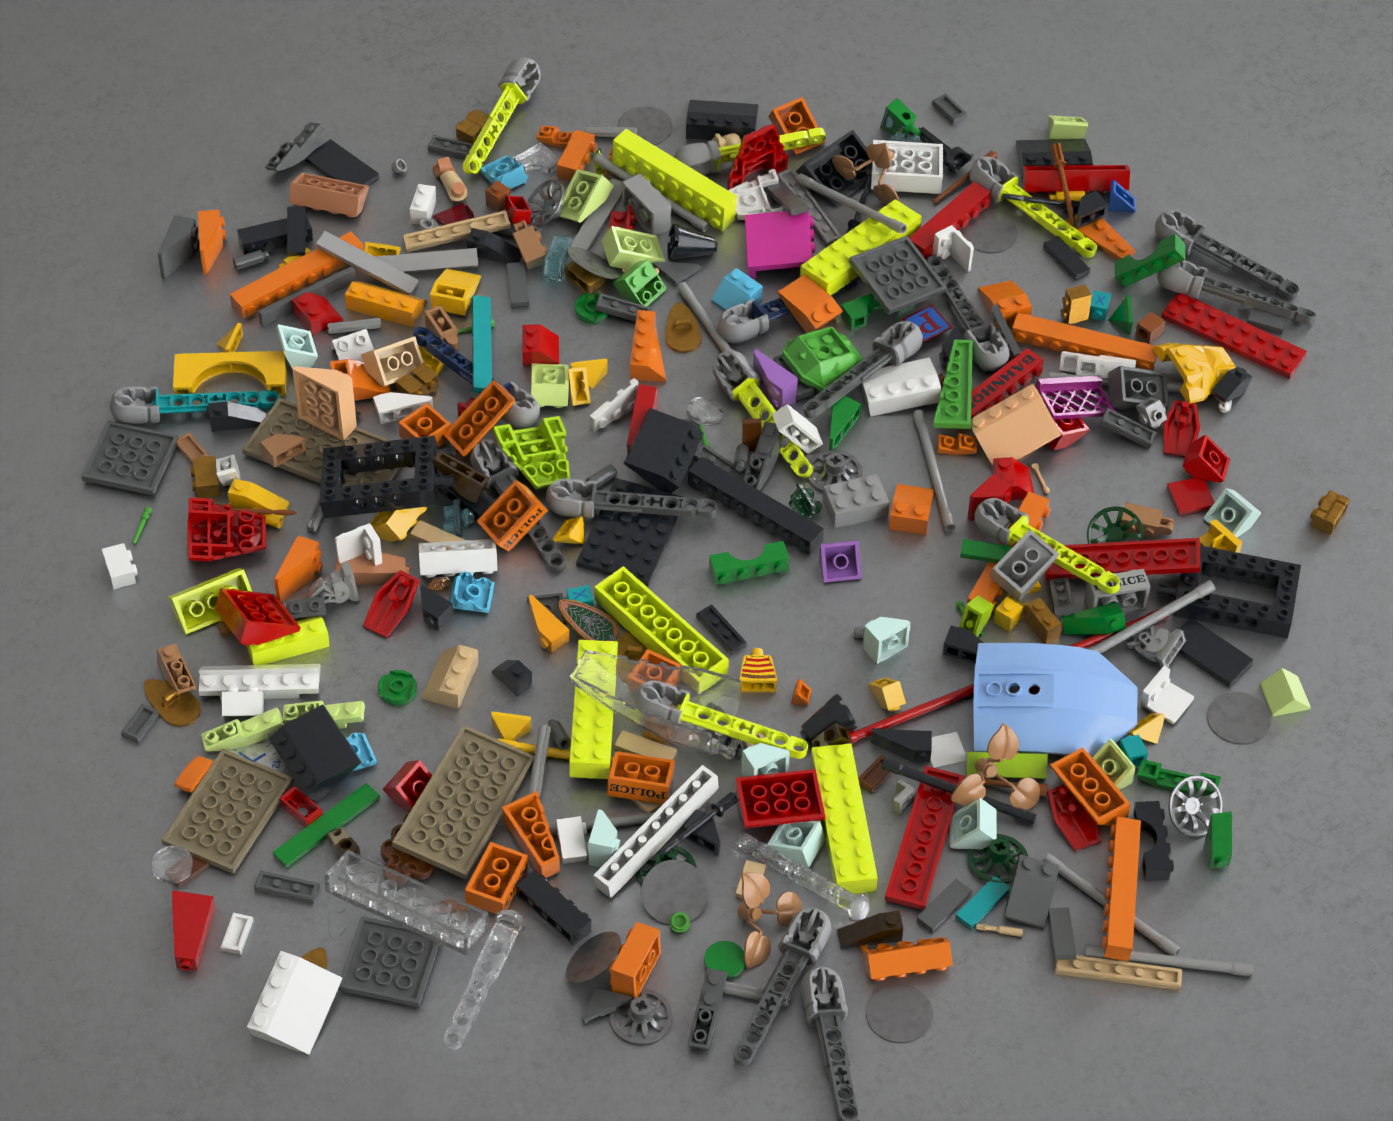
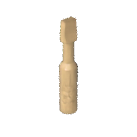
M977 923L976 929L983 931H995L999 934L1018 937L1023 935V929L996 927Z

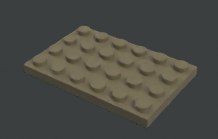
M222 749L162 838V844L234 874L280 804V797L293 784V777Z

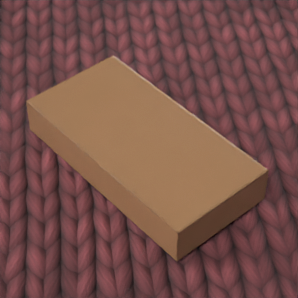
M190 432L178 438L176 447L192 466L193 458L209 456Z

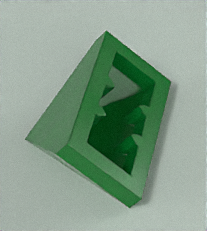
M1127 295L1108 320L1126 334H1131L1133 324L1131 295Z

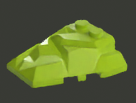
M560 416L543 418L538 427L513 431L511 425L506 424L492 428L499 446L535 489L549 487L559 479H570L569 461L566 460V453L568 452V448L565 446L566 430Z

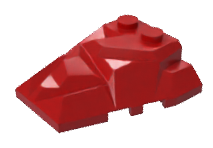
M774 124L763 126L757 131L744 135L727 181V190L744 183V177L763 168H766L768 171L775 169L776 174L787 170L788 156L783 150L784 146L780 142V136Z
M189 497L187 520L188 561L208 562L266 549V516L243 509L241 512L231 509V505L219 506L213 504L214 500L208 498Z

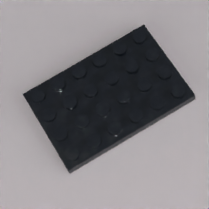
M615 478L610 488L612 492L683 497L619 478ZM611 499L609 502L616 504L619 500ZM631 500L628 502V504L637 505L638 502L635 500ZM673 503L666 505L667 508H674L676 506ZM600 510L576 561V566L609 576L624 566L639 581L649 587L680 516Z

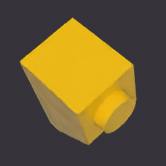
M1006 597L995 609L994 624L1010 632L1025 616L1027 603L1022 600L1018 602L1013 597Z
M884 677L868 683L881 708L896 711L900 709L901 705L906 704L900 681Z

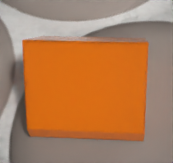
M798 679L796 682L791 703L808 706L812 689L801 679Z

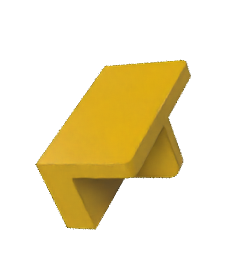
M1216 519L1210 522L1208 532L1200 537L1201 546L1238 553L1241 551L1242 541Z

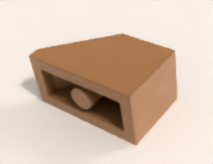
M276 433L261 441L262 455L275 468L305 452V439L303 436Z

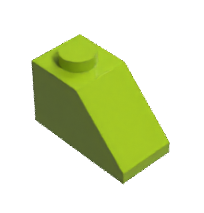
M979 595L966 604L959 627L972 632L978 637L990 619L994 604Z

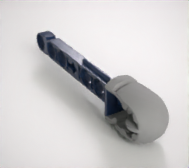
M858 277L833 295L842 292L844 289L848 290L855 287L858 283ZM781 298L760 306L752 299L724 311L718 319L717 328L721 337L727 342L741 343L758 334L767 332L769 321L791 312ZM771 308H778L780 310L774 311Z
M417 327L414 329L413 337H416L418 345L424 346L426 351L472 385V362L442 339L436 337L427 328ZM514 382L502 385L515 398V403L501 419L517 429H526L534 425L540 414V407L536 399L522 388L519 389L518 385Z

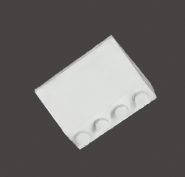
M873 140V144L886 142L888 148L894 153L891 166L886 170L882 184H888L896 192L941 194L943 144ZM874 161L872 162L871 190H873L875 185H878L883 168H878Z
M930 357L901 363L899 366L882 367L861 383L870 417L933 404L940 400L941 386Z
M280 951L247 1025L250 1034L310 1055L341 984L342 977L298 956Z

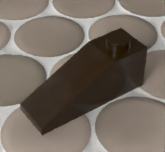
M440 450L432 460L433 464L443 476L454 474L455 487L453 488L459 495L476 504L483 495L490 477Z
M900 911L878 913L837 929L841 949L860 947V945L870 946L879 943L902 941L904 928Z

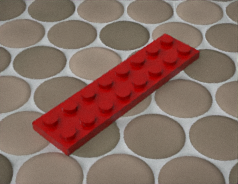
M1177 292L1161 314L1162 319L1219 346H1223V348L1289 379L1307 354V351L1183 293Z
M1200 538L1064 545L1099 565L1105 572L1122 573L1144 569L1146 575L1200 572ZM1052 563L1045 572L1046 580L1063 577L1081 579L1055 563ZM1077 564L1075 565V567L1078 569H1082L1085 567V565ZM1092 573L1090 576L1095 577L1100 576V574Z
M925 766L923 771L925 774L957 786L964 779V775ZM920 782L885 894V901L925 910L956 807V803L951 801L952 794Z

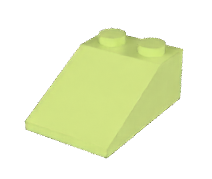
M577 169L564 193L563 209L558 217L581 223L607 200L614 185L603 175Z
M611 226L601 240L609 266L629 269L636 262L647 259L651 265H654V262H665L656 235Z
M532 363L531 395L536 399L539 407H544L545 405L555 408L568 406V365Z

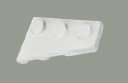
M635 378L630 381L631 385L625 390L621 388L617 392L615 399L611 402L606 401L590 415V428L594 432L634 410L639 382Z

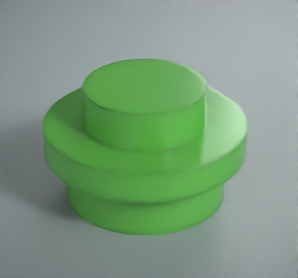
M683 912L674 913L669 921L670 928L676 933L687 931L690 926L689 917Z

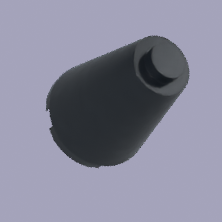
M672 224L669 237L671 238L667 244V255L670 259L710 256L717 251L718 242L715 241L714 237L679 224Z
M835 694L801 726L800 735L803 740L812 743L814 738L833 723L846 727L848 732L857 728L855 719L847 705H841L839 702L843 700L840 695Z

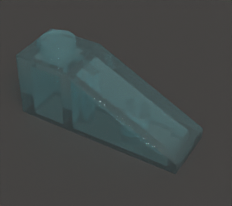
M554 236L544 259L543 280L561 282L569 256L568 249L571 248L573 237Z

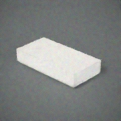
M238 913L232 914L220 946L221 951L241 955L254 921L252 916Z

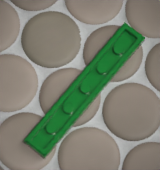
M365 783L272 852L273 856L285 868L289 867L324 841L328 833L343 827L378 801L380 795L369 784Z

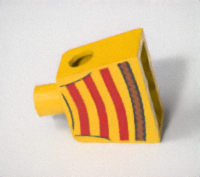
M760 648L752 649L751 655L743 657L739 678V692H776L777 676L772 656L763 655V650Z

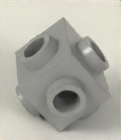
M1149 398L1136 405L1139 413L1138 418L1143 426L1157 428L1162 425V422L1167 420L1166 409L1159 399Z

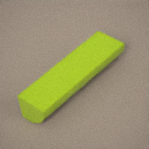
M966 751V776L978 773L975 769V764L980 758L988 759L990 757L988 752ZM1017 753L1010 760L1003 758L1002 762H995L994 764L997 766V773L1002 777L1047 778L1048 754Z

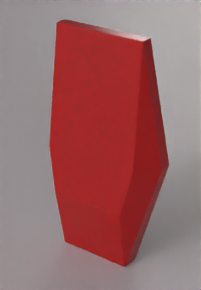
M1174 401L1167 415V420L1163 423L1164 454L1185 458L1189 444L1197 440L1201 427L1196 403L1189 404L1187 401Z
M399 570L375 593L363 627L387 638L408 612L420 580Z
M1065 785L1047 791L1054 822L1074 852L1101 843L1096 822Z

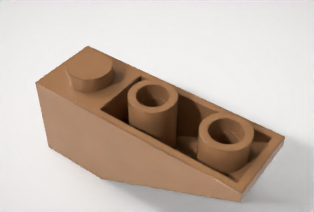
M176 643L158 648L157 664L163 677L175 692L181 694L197 689Z

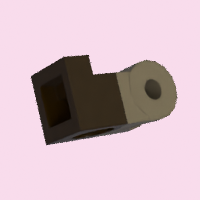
M833 723L812 741L813 747L852 743L848 729L837 723Z
M343 827L327 834L329 844L340 857L345 868L362 860L359 846Z

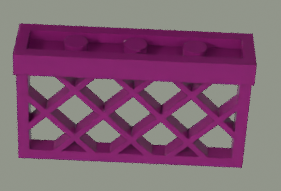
M1100 376L1038 379L1035 384L1053 420L1102 417L1105 410L1098 407L1099 404L1115 411L1100 386L1103 382ZM1077 394H1082L1083 396H1085V399L1078 396ZM1061 395H1067L1068 397H1070V399L1068 400L1067 398ZM1047 396L1055 398L1054 401L1048 398ZM1089 398V399L1093 400L1094 402H1096L1097 404L1095 405V404H1093V403L1087 401L1086 399ZM1056 400H1059L1060 402L1066 404V406H1062L1061 404L1057 403ZM1071 400H1076L1077 402L1081 403V406L1072 402ZM1083 405L1087 406L1088 408L1092 409L1093 411H1089V410L1083 408ZM1070 406L1071 408L1077 410L1078 412H1073V411H1071L1070 409H1068L1067 407ZM1053 407L1062 411V413H1055Z

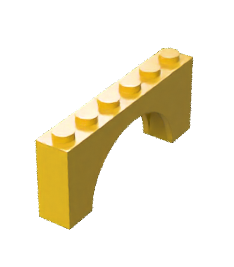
M283 351L175 354L174 394H195L197 388L213 376L224 373H242L258 379L267 391H276L279 396H286L287 358Z

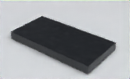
M331 139L305 158L307 163L328 178L367 186L379 178L378 172Z
M1190 618L1180 628V630H1183L1186 642L1179 650V653L1229 687L1253 664L1254 659L1193 618Z

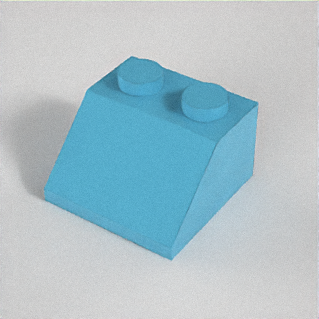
M735 268L723 278L711 302L724 311L752 299L759 304L762 301L763 286L738 268Z

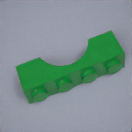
M1176 234L1160 240L1155 251L1144 259L1135 260L1131 255L1115 261V278L1124 287H1127L1185 260V243Z
M872 293L841 304V310L843 311L841 318L850 331L866 326L868 315L872 311L882 308V306ZM914 305L899 310L897 313L914 308Z
M784 541L765 544L762 554L752 560L737 559L729 552L709 555V569L715 585L726 584L732 581L789 570L790 558Z

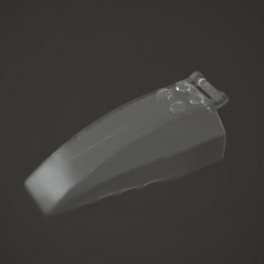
M585 650L569 677L570 682L596 702L662 739L709 755L721 754L729 760L733 759L736 754L735 750L740 742L739 739L732 738L729 746H725L724 743L728 737L727 735L685 721H681V724L661 718L658 714L654 713L652 715L645 712L642 707L634 706V695L641 684L654 680L677 687L678 691L681 689L689 691V702L736 717L741 701L740 679L702 668L680 665L679 668L667 666V663L664 662L654 664L648 663L646 659L635 661L629 660L627 656H615ZM704 714L698 715L701 719H708ZM725 721L717 722L721 726L727 725Z

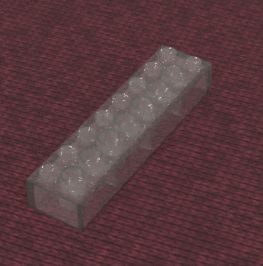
M347 850L325 873L326 893L464 955H467L488 931L489 912L352 851Z

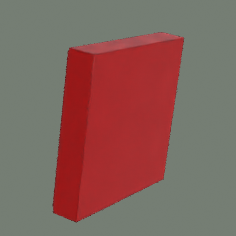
M1191 478L1167 483L1168 492L1179 516L1210 510L1215 503L1205 480Z

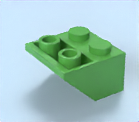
M648 259L636 262L613 282L624 299L643 306L651 304L667 289Z

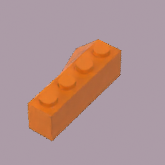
M637 310L630 359V379L666 382L655 324L656 311Z
M538 790L503 806L502 820L523 853L528 855V860L535 871L545 878L560 872L559 855L551 836Z
M946 937L919 939L917 944H913L911 941H899L897 946L879 943L876 948L868 949V945H860L867 975L874 981L885 980L888 976L896 978L905 977L906 973L912 972L914 974H924L927 970L931 969L943 971L947 967L953 966L950 941Z

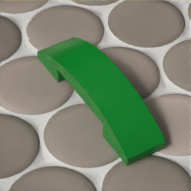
M1144 759L1141 761L1137 777L1146 783L1171 792L1184 778L1194 776L1163 769L1162 763ZM1201 772L1200 776L1211 780L1217 788L1219 787L1220 776ZM1192 781L1194 793L1200 788L1201 781ZM1187 783L1178 790L1184 795L1188 793ZM1207 785L1201 796L1213 793L1211 787Z

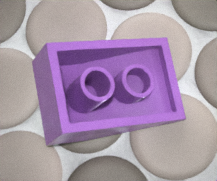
M755 349L753 368L762 380L759 386L760 390L776 411L787 404L791 407L796 402L798 377Z

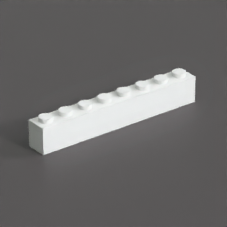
M702 765L593 875L595 887L609 898H612L692 816L695 810H698L719 789L718 776Z

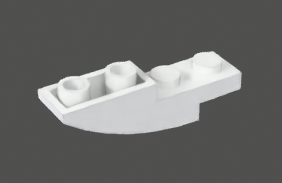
M1066 351L1061 353L1060 371L1073 372L1079 376H1100L1101 378H1108V372L1119 366L1133 368L1136 366V360L1105 355L1098 357Z

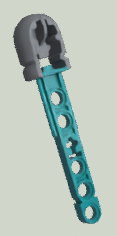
M150 386L148 389L145 387H126L112 395L110 410L113 417L124 424H142L148 420L151 423H159L160 414L209 412L208 403H213V401L223 402V400H226V402H229L231 399H237L239 401L237 404L271 409L276 401L269 402L267 399L272 397L277 401L280 396L276 391L271 390L261 391V393L245 391L159 395L157 386ZM251 398H255L258 401L255 403H250L248 400ZM176 401H180L183 403L180 406L173 405V403ZM200 401L201 404L193 405L192 402Z

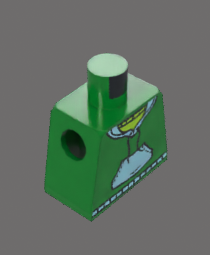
M898 98L886 107L880 126L881 129L899 140H904L908 135L916 139L921 133L914 126L917 116Z

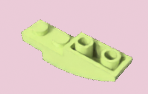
M321 700L286 704L283 709L282 721L286 724L316 707L324 705ZM363 701L325 705L340 729L347 728V723L363 722L365 705Z
M276 707L243 722L235 719L204 732L201 736L206 752L221 751L222 749L230 750L269 738L268 733L278 730L284 724L281 713Z

